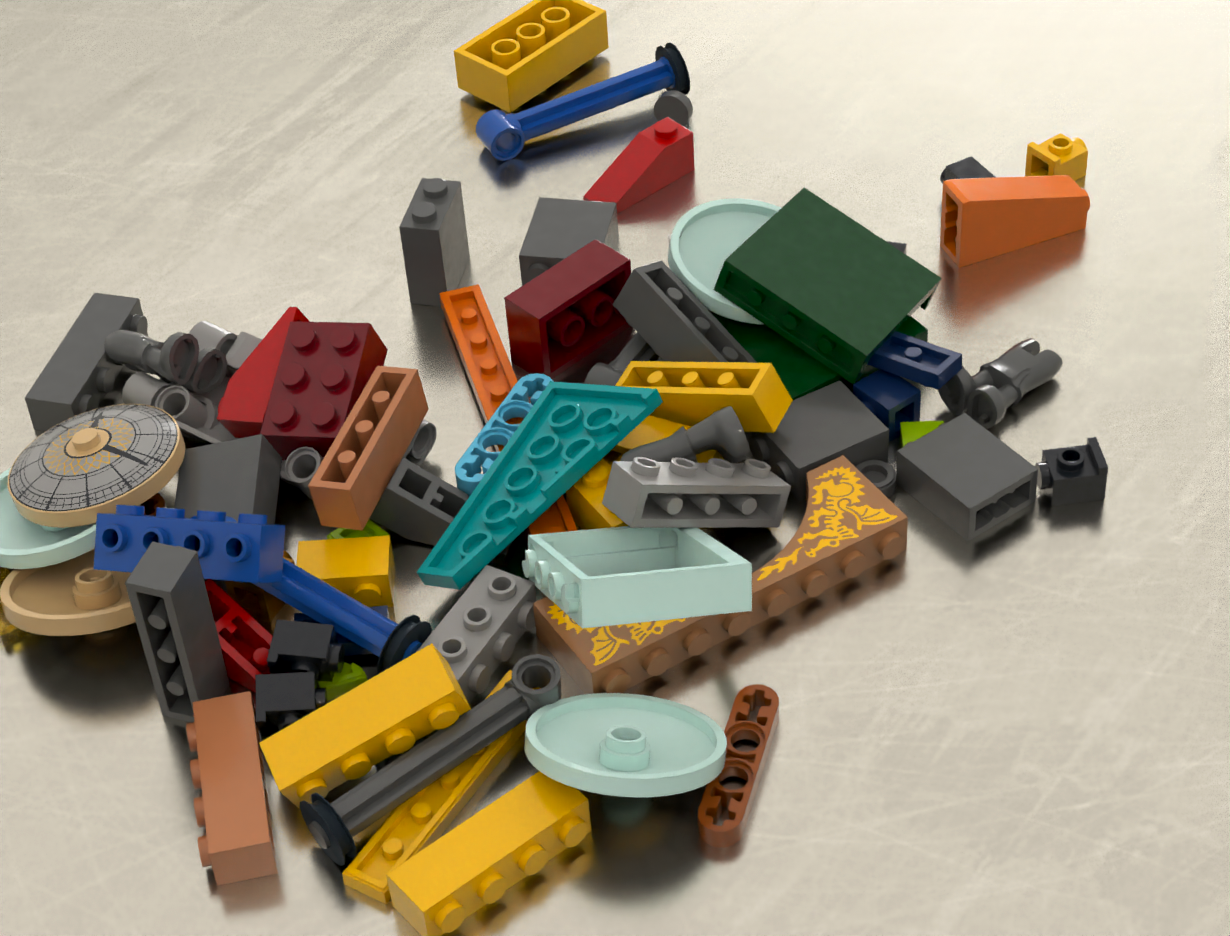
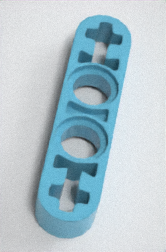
M534 373L528 374L517 381L457 462L455 476L459 490L468 495L472 494L501 452H489L486 449L492 445L505 446L520 424H508L506 421L517 417L525 418L549 382L553 381L549 376Z

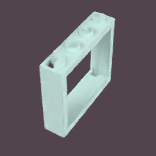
M629 526L528 535V550H525L526 560L522 561L525 577L529 578V581L535 582V586L582 629L752 611V563L699 528H631Z

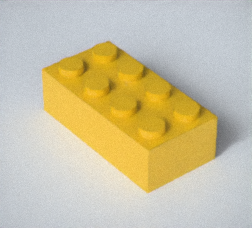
M583 0L531 1L454 50L458 88L509 113L513 112L609 48L606 10Z

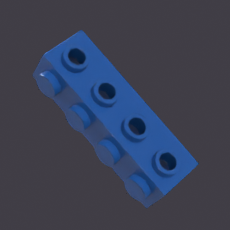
M116 505V513H97L94 570L132 573L153 541L197 551L204 579L251 583L282 582L285 525L267 524L268 515L239 513L238 522L226 521V512L197 510V519L185 518V509L157 507L156 516L144 515L145 506Z

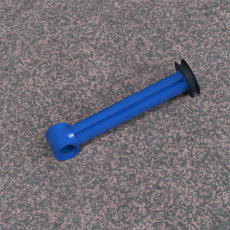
M669 42L666 43L665 47L658 46L656 48V61L516 114H506L504 111L497 109L490 110L478 120L476 134L497 160H511L522 151L524 142L662 89L666 88L667 91L676 90L686 95L690 91L689 72L680 51L674 44Z
M226 516V521L237 522L234 518ZM284 558L282 582L253 583L321 624L334 625L335 632L378 656V674L416 653L432 633L430 623L427 621L421 622L419 616L413 614L397 624Z

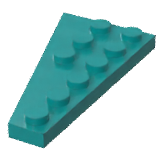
M550 381L418 569L417 574L423 584L460 590L663 403L658 390Z

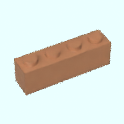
M377 366L308 485L321 526L354 530L364 529L429 410L418 369Z
M251 691L192 702L194 722L186 723V731L190 751H198V759L190 760V770L194 789H202V796L194 798V809L198 827H206V835L198 837V848L202 866H212L217 886L278 874L263 755L259 745L261 739L256 724V711Z

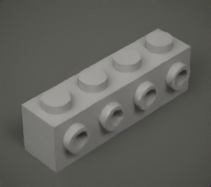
M635 457L633 461H613L602 504L631 528L779 527L791 486L771 472L770 465L756 459H746L744 463H730L723 459L711 458L708 460V463H695L691 460L677 457L672 458L671 462H656L645 457Z
M486 565L417 650L419 651L431 643L437 648L449 663L469 704L477 693L481 694L485 691L490 682L491 675L501 662H505L511 657L515 644L524 632L531 630L535 626L533 603L537 601L535 582ZM436 729L433 732L426 735L425 737H430L439 730Z

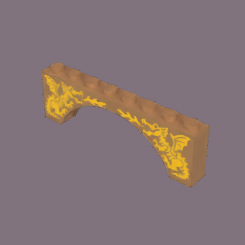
M842 455L806 473L807 508L795 535L784 549L772 560L752 573V611L582 629L553 601L545 597L533 603L536 635L584 694L623 693L627 689L653 676L661 675L667 669L693 656L701 655L707 649L733 636L741 635L747 629L771 617L778 616L787 609L811 597L819 596L825 590L849 578L857 577L863 571L887 559L896 557L901 552L907 550L908 517Z

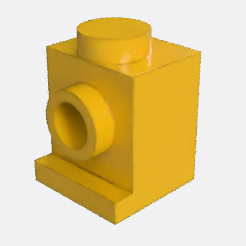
M1062 133L1039 145L1031 142L1027 144L1025 176L1069 175L1076 181L1086 176L1088 149L1080 138L1074 137L1070 139Z

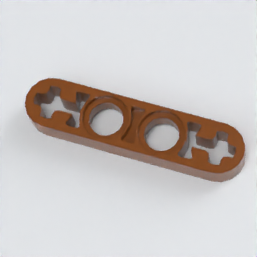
M761 684L749 685L741 689L735 697L724 730L727 739L725 765L718 777L706 785L698 809L699 835L710 846L717 848L732 846L740 841L744 834L779 721V697L768 686ZM756 706H761L757 715V723L750 721V711H753ZM750 739L755 741L758 747L749 752H741L732 745L738 740ZM730 776H738L747 782L745 786L737 790H729L720 785L723 779ZM722 806L728 808L729 820H725L722 826L714 825L720 819Z

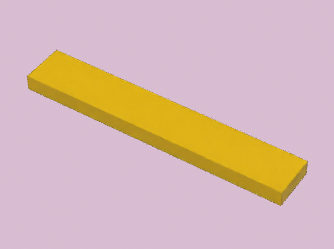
M511 670L504 675L486 699L502 689L504 684L512 679ZM524 720L396 807L342 873L344 885L387 904L391 897L386 874L440 838L526 730L527 720Z

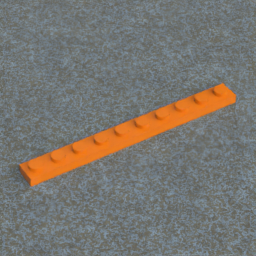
M477 284L442 292L439 295L442 310L485 423H487L515 386L517 378L480 286ZM511 418L506 423L513 425L521 424L524 418ZM494 445L496 452L502 451L504 445ZM564 495L526 528L528 535L578 531Z

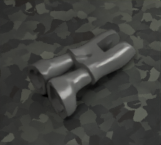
M117 330L110 333L105 339L104 348L112 360L125 364L131 370L157 375L165 382L181 385L193 393L204 394L213 391L220 386L227 372L225 354L221 350L204 348L199 352L198 340L191 334L177 332L170 335L163 343L155 341L142 333L130 330Z
M1029 338L1012 346L996 360L983 364L979 372L973 376L962 366V369L943 385L938 392L947 408L955 416H960L967 411L968 416L985 429H988L1004 418L1008 407L1015 406L1026 393L1051 380L1061 369L1063 361L1060 355L1050 349L1040 352V344L1035 339Z
M727 406L714 412L688 430L682 426L667 438L641 445L625 452L620 461H633L635 457H645L656 462H671L672 458L677 457L698 463L697 454L715 450L721 454L724 460L730 463H740L746 460L745 455L750 453V449L738 416L731 406Z

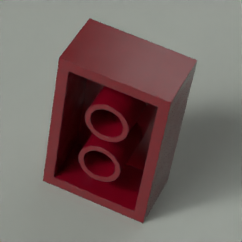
M595 239L504 297L511 362L529 374H545L553 379L631 327L612 305L631 275V260Z
M290 322L260 432L279 453L282 460H286L292 451L305 446L314 448L323 458L325 457L377 366H384L388 349L370 323Z

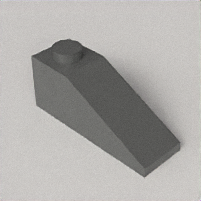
M403 458L370 519L407 540L436 545L470 495ZM511 543L495 559L503 560Z

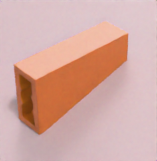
M1069 175L969 178L943 181L940 247L961 268L1085 229L1087 211L1090 209L1088 193Z

